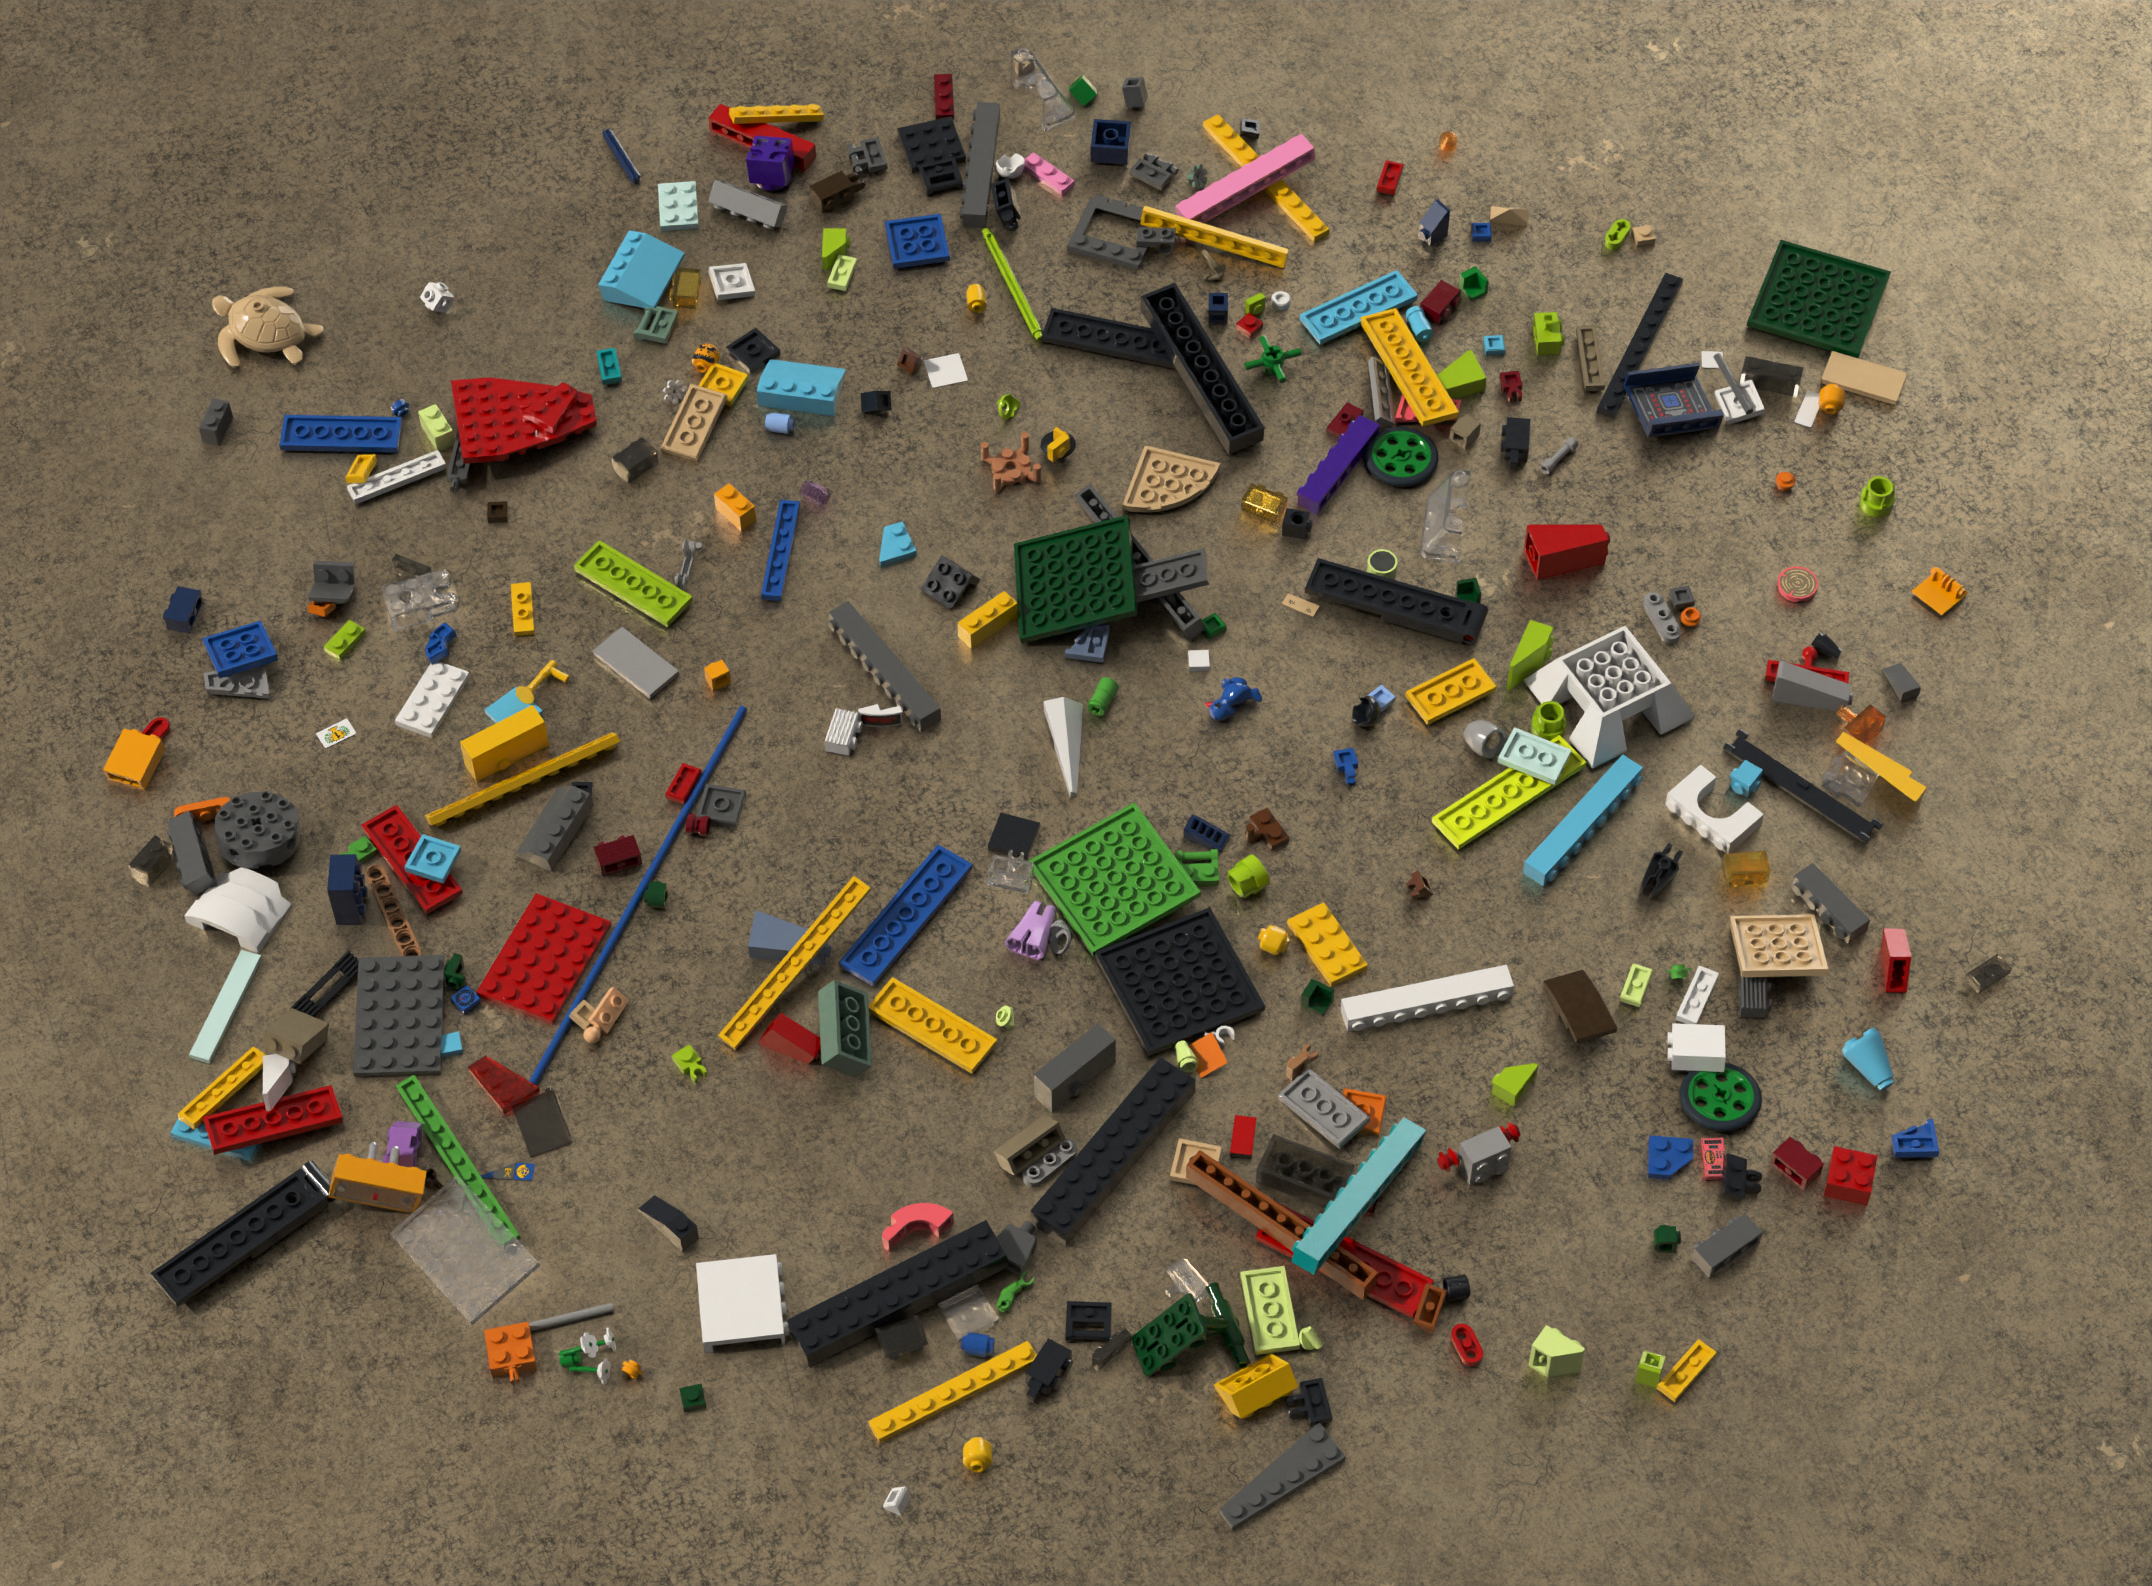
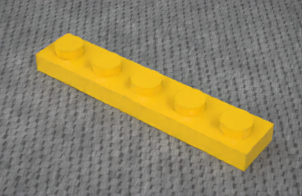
M795 104L790 106L773 105L767 107L738 106L729 109V115L734 124L823 121L824 119L820 106L815 104L801 106Z
M252 1047L178 1113V1119L195 1130L203 1122V1117L213 1114L263 1069V1056L266 1054Z

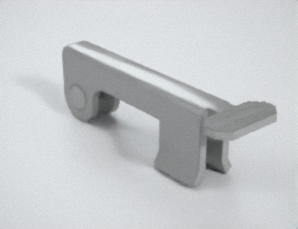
M687 540L683 542L684 560L680 573H677V576H675L676 587L684 592L689 581L696 549L702 548L701 542Z

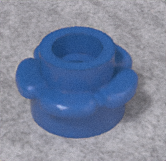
M404 399L396 401L391 406L392 414L395 416L403 417L409 412V403L405 402Z

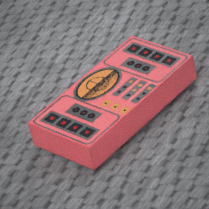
M1701 1138L1705 1180H1722L1723 1158L1726 1155L1724 1139Z

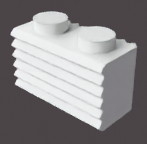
M835 709L825 739V751L850 756L851 749L855 750L857 745V733H861L863 726L858 712Z

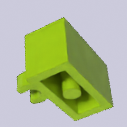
M1557 312L1534 313L1532 326L1537 355L1560 354L1561 346H1564L1565 339L1564 334L1560 333L1562 331V320H1558Z

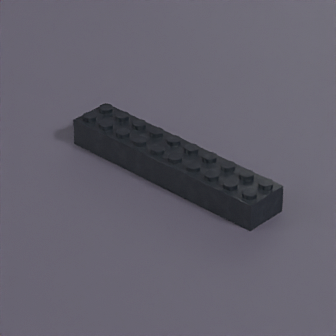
M1173 283L1142 295L1140 301L1142 314L1228 455L1263 441L1264 425L1177 284Z
M1160 1057L1030 1210V1222L1036 1228L1066 1247L1193 1096L1196 1079Z
M985 1220L788 1319L789 1331L808 1366L811 1367L1009 1267L1007 1254L989 1223Z

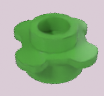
M1685 964L1672 965V970H1666V973L1671 972V979L1688 977V970H1692V968H1685Z

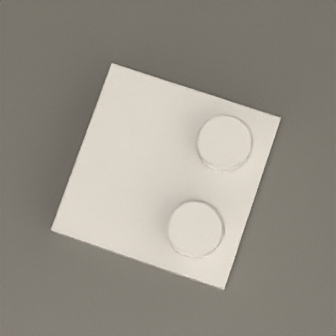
M746 263L709 267L708 273L717 300L755 296V289Z
M1752 379L1738 384L1753 409V412L1749 415L1745 413L1730 386L1715 391V397L1720 409H1722L1727 425L1765 414V408Z

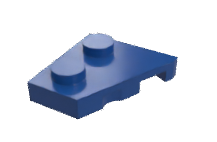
M1933 1119L1926 1120V1124L1916 1127L1914 1125L1906 1131L1892 1135L1891 1142L1894 1158L1939 1156Z

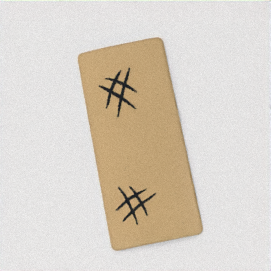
M1289 593L1282 602V605L1312 617L1319 608V605Z

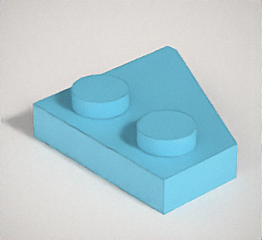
M903 521L884 527L879 558L880 567L917 556L916 549Z

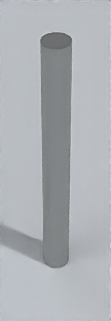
M608 1303L530 1322V1332L613 1312V1304Z

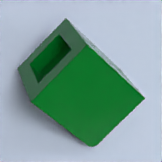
M1083 74L1069 86V91L1083 106L1098 93V90Z
M1476 266L1460 273L1459 287L1470 300H1475L1488 293L1489 281Z

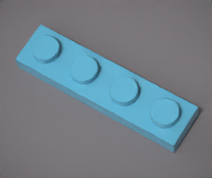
M177 1119L170 1133L172 1138L212 1149L204 1122L194 1130ZM260 1144L224 1153L252 1161Z

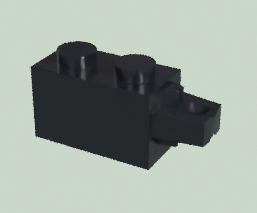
M1507 417L1506 425H1502L1501 436L1505 437V440H1501L1500 452H1504V460H1510V470H1517L1518 461L1527 462L1531 419Z
M1049 1338L1047 1339L1025 1373V1383L1030 1387L1026 1393V1400L1034 1404L1041 1394L1049 1396L1053 1389L1056 1390L1062 1381L1061 1376L1064 1372H1068L1073 1365L1072 1350Z

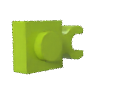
M690 1044L672 1054V1060L683 1074L690 1072L691 1080L694 1083L698 1082L695 1074L702 1073L704 1077L707 1076L706 1068L700 1065L702 1064V1059Z

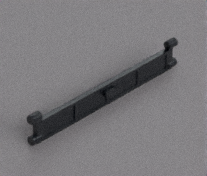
M1742 729L1736 732V736L1739 738L1732 745L1728 742L1724 745L1723 749L1742 763L1747 760L1763 770V777L1859 841L1868 844L1871 840L1868 834L1874 828L1880 830L1883 827L1884 823L1878 819L1873 818L1871 822L1867 821L1748 742L1746 739L1749 734Z

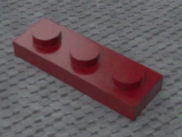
M934 74L936 120L946 117H952V120H954L952 74Z

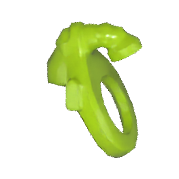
M1010 393L1003 395L997 401L999 416L1003 420L1014 417V411L1021 404L1019 399L1012 397ZM1007 404L1006 413L1003 414L1002 407Z

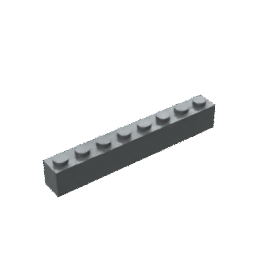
M978 102L977 110L973 109V121L975 123L971 124V135L973 137L969 138V148H971V151L967 153V162L970 163L966 165L965 176H968V178L964 179L963 190H966V193H962V204L964 207H960V219H963V227L986 228L1000 122V103Z
M849 601L828 612V626L831 631L839 635L843 645H847L850 648L854 658H858L862 662L863 668L867 672L870 671L875 682L879 686L882 685L887 696L890 699L893 698L897 706L901 707L902 713H906L913 726H917L920 731H923L941 720V708Z

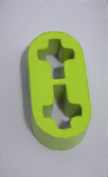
M1618 219L1611 226L1604 241L1607 249L1617 250L1622 246L1630 234L1631 224L1628 220Z

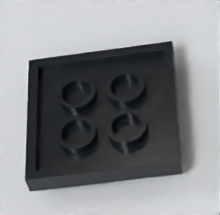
M952 117L897 128V133L912 173L919 172L918 165L955 158L956 164L966 162V155Z

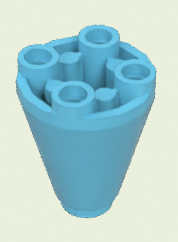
M1873 1027L1864 1032L1862 1038L1857 1040L1855 1037L1844 1043L1845 1046L1842 1048V1054L1874 1087H1878L1879 1091H1882L1895 1082L1882 1036Z

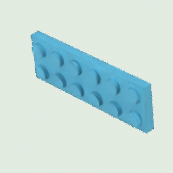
M1396 270L1300 314V321L1321 345L1362 326L1361 317L1394 308L1399 309L1418 300V294L1399 271Z

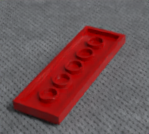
M398 805L361 824L364 833L426 914L463 894L461 887L450 873L443 884L405 872L404 867L421 835Z
M332 1085L281 1097L271 1111H266L265 1102L205 1116L203 1117V1122L213 1154L216 1155L343 1123V1117Z

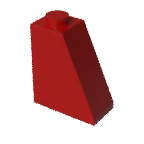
M1883 928L1881 950L1885 992L1907 993L1911 953L1905 929Z
M780 1013L767 1026L758 1042L761 1046L809 1064L813 1059L817 1060L821 1055L820 1037L783 1013Z

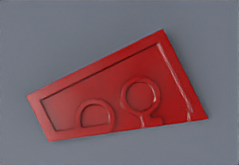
M562 382L523 411V415L528 420L553 434L556 430V425L562 421L564 413L570 409L578 397V390Z

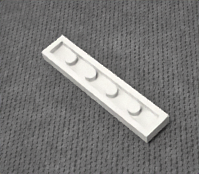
M436 450L370 476L365 483L350 484L347 486V490L356 505L446 469V463L439 451Z

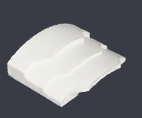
M243 867L230 873H220L216 878L217 884L206 889L201 898L195 900L185 914L186 923L202 930L211 925L238 937L241 947L259 954L292 907V904L281 896L278 883L262 874Z

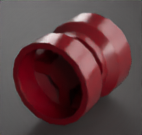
M689 813L686 820V834L693 835L698 833L700 836L707 837L710 831L711 817H698L696 814Z

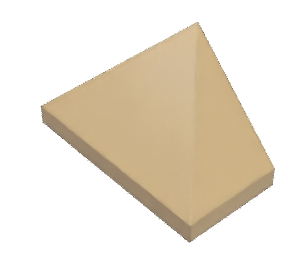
M1491 206L1490 223L1528 226L1529 209Z

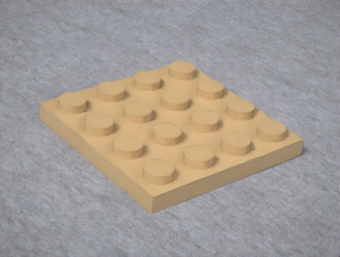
M1815 914L1730 916L1729 924L1742 977L1828 975V966Z

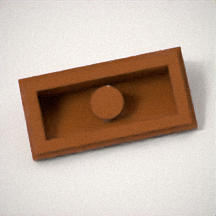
M1426 1283L1413 1321L1414 1325L1433 1335L1447 1290Z

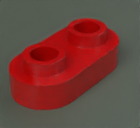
M1467 1324L1455 1325L1451 1331V1341L1461 1361L1470 1367L1479 1365L1483 1359V1349L1473 1329ZM1464 1336L1466 1339L1461 1340L1458 1337ZM1472 1354L1475 1358H1469L1468 1355Z

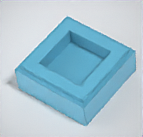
M1503 335L1484 336L1483 342L1486 355L1505 354Z

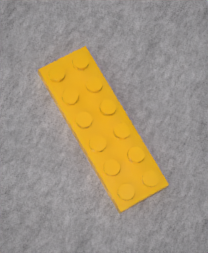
M893 977L868 1005L869 1013L971 1074L976 1071L997 1045V1039Z

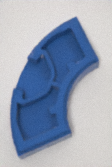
M446 622L432 632L429 636L430 640L425 646L426 655L432 665L449 655L447 646L457 636L455 630Z

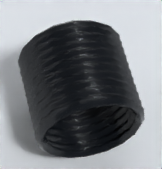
M1465 1274L1444 1277L1443 1289L1447 1290L1445 1296L1447 1301L1470 1297V1284Z

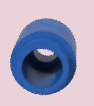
M968 1332L967 1337H962L961 1350H965V1355L992 1356L995 1338H991L986 1334Z

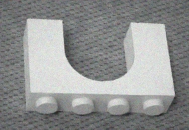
M1700 765L1667 793L1665 805L1671 812L1680 816L1687 825L1694 827L1702 837L1709 839L1716 848L1728 855L1761 826L1764 814L1749 802L1732 816L1723 819L1712 818L1703 813L1698 806V802L1714 789L1716 776Z

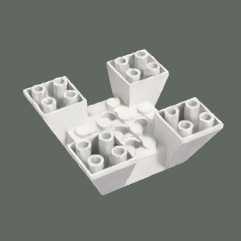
M1626 626L1557 658L1524 679L1526 685L1541 704L1546 701H1554L1561 704L1574 698L1585 713L1569 737V740L1592 769L1627 752L1622 721L1641 711L1660 735L1695 718L1694 713Z

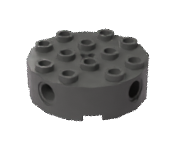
M270 791L249 792L232 797L230 801L221 807L215 817L216 843L222 857L233 865L247 869H259V866L269 864L275 866L287 860L294 854L300 844L299 814L294 805L288 799L273 794Z

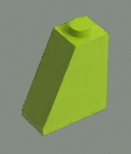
M1472 350L1465 352L1437 374V377L1452 399L1484 391L1486 387V376Z

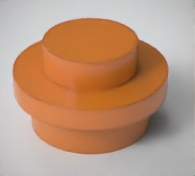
M1781 472L1776 476L1775 481L1779 489L1787 491L1795 485L1796 479L1789 472Z
M1689 607L1681 613V622L1686 626L1694 627L1701 621V615L1696 608Z

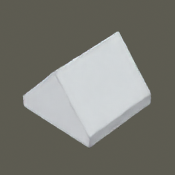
M906 1486L892 1488L883 1508L902 1516L911 1499L908 1488Z

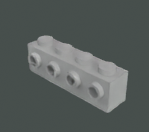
M723 180L714 181L708 202L714 204V208L725 210L726 208L731 210L730 214L739 217L741 215L747 216L748 221L754 223L760 221L764 223V227L769 229L782 227L788 208L786 204Z

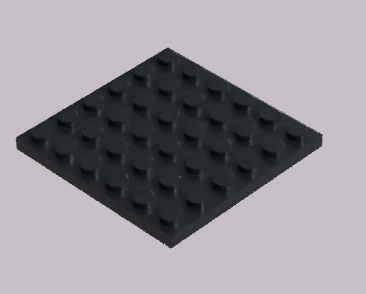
M1210 907L1095 952V958L1148 1056L1174 1047L1179 1041H1189L1204 1035L1205 1032H1212L1221 1026H1227L1265 1010L1264 1002Z

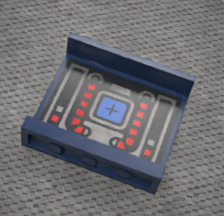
M1699 363L1651 368L1627 373L1623 386L1648 438L1720 427L1724 414L1722 409L1712 410L1696 377L1700 367Z

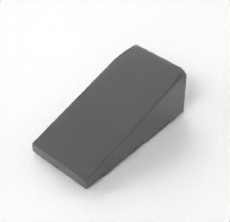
M1901 663L1882 669L1900 702L1919 696L1921 687Z

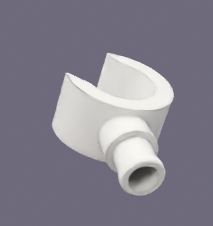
M1221 1026L1216 1032H1212L1222 1048H1224L1225 1042L1219 1037L1220 1035L1227 1034L1235 1040V1032L1229 1026Z

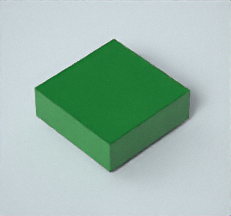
M1216 613L1202 619L1206 628L1203 632L1209 639L1227 630V626Z

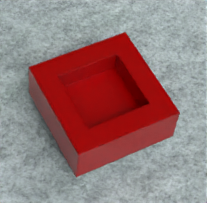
M1250 313L1246 314L1236 323V329L1249 338L1263 328V322Z

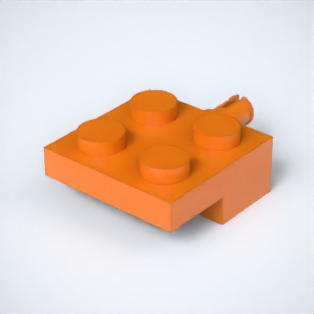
M529 1321L484 1330L492 1378L510 1375V1383L515 1384V1376L516 1384L520 1382V1372L537 1369Z

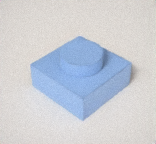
M1380 685L1367 695L1373 696L1379 702L1381 712L1396 700V696L1383 685Z

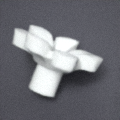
M669 380L667 382L668 386L663 389V392L666 394L664 399L667 402L672 401L674 405H678V399L681 401L684 399L685 395L682 393L687 392V387L682 386L683 381L676 380L674 383L673 380Z

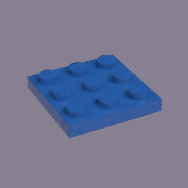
M941 214L885 221L893 269L950 261Z
M261 620L202 638L219 679L278 661L277 653Z

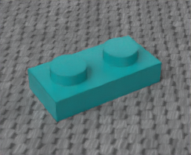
M609 348L596 351L603 385L622 382L616 349Z

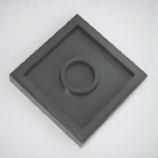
M706 784L697 816H710L711 824L737 828L747 795L746 790Z

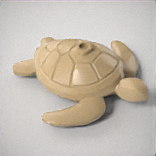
M289 287L261 289L235 303L222 295L212 299V307L215 312L223 317H229V325L224 327L219 333L218 347L223 359L234 368L240 366V360L235 349L236 341L258 352L283 350L286 358L292 364L298 365L302 362L303 353L296 345L302 342L304 337L315 339L321 336L323 326L302 323L297 312L279 300L291 297L294 294L293 289Z

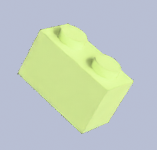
M436 404L418 411L421 427L436 450L441 452L454 446L453 430Z

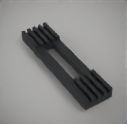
M350 951L344 954L291 1008L314 1017L358 973L359 960L357 957H354V954H351ZM339 972L343 978L317 1004L313 1003L314 1001L310 999Z

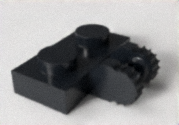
M1727 1153L1723 1158L1721 1195L1741 1201L1745 1198V1191L1756 1194L1761 1192L1760 1184L1746 1182V1179L1758 1182L1762 1179V1173L1756 1170H1747V1159Z
M1322 1378L1300 1382L1302 1394L1289 1396L1285 1400L1288 1406L1300 1405L1303 1402L1305 1405L1304 1407L1290 1410L1288 1413L1291 1419L1303 1418L1307 1415L1310 1426H1314L1319 1422L1320 1424L1329 1423L1333 1420Z

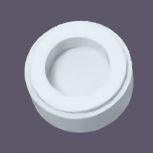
M1278 291L1272 295L1271 304L1273 308L1285 310L1290 306L1291 298L1288 293Z

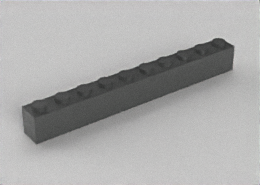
M1091 483L1075 494L1080 507L1093 523L1118 517ZM1131 533L1134 565L1154 561ZM1180 592L1155 598L1189 641L1206 629L1200 616Z

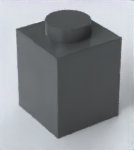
M1144 77L1126 78L1122 86L1126 107L1139 108L1144 106L1148 98Z

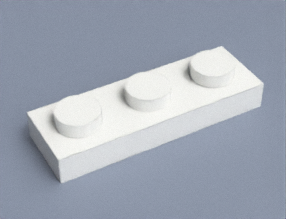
M1698 966L1676 1015L1677 1021L1685 1024L1698 1023L1718 979V972Z

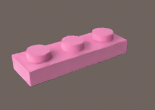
M1034 152L1025 158L1024 170L1061 196L1075 186V180Z

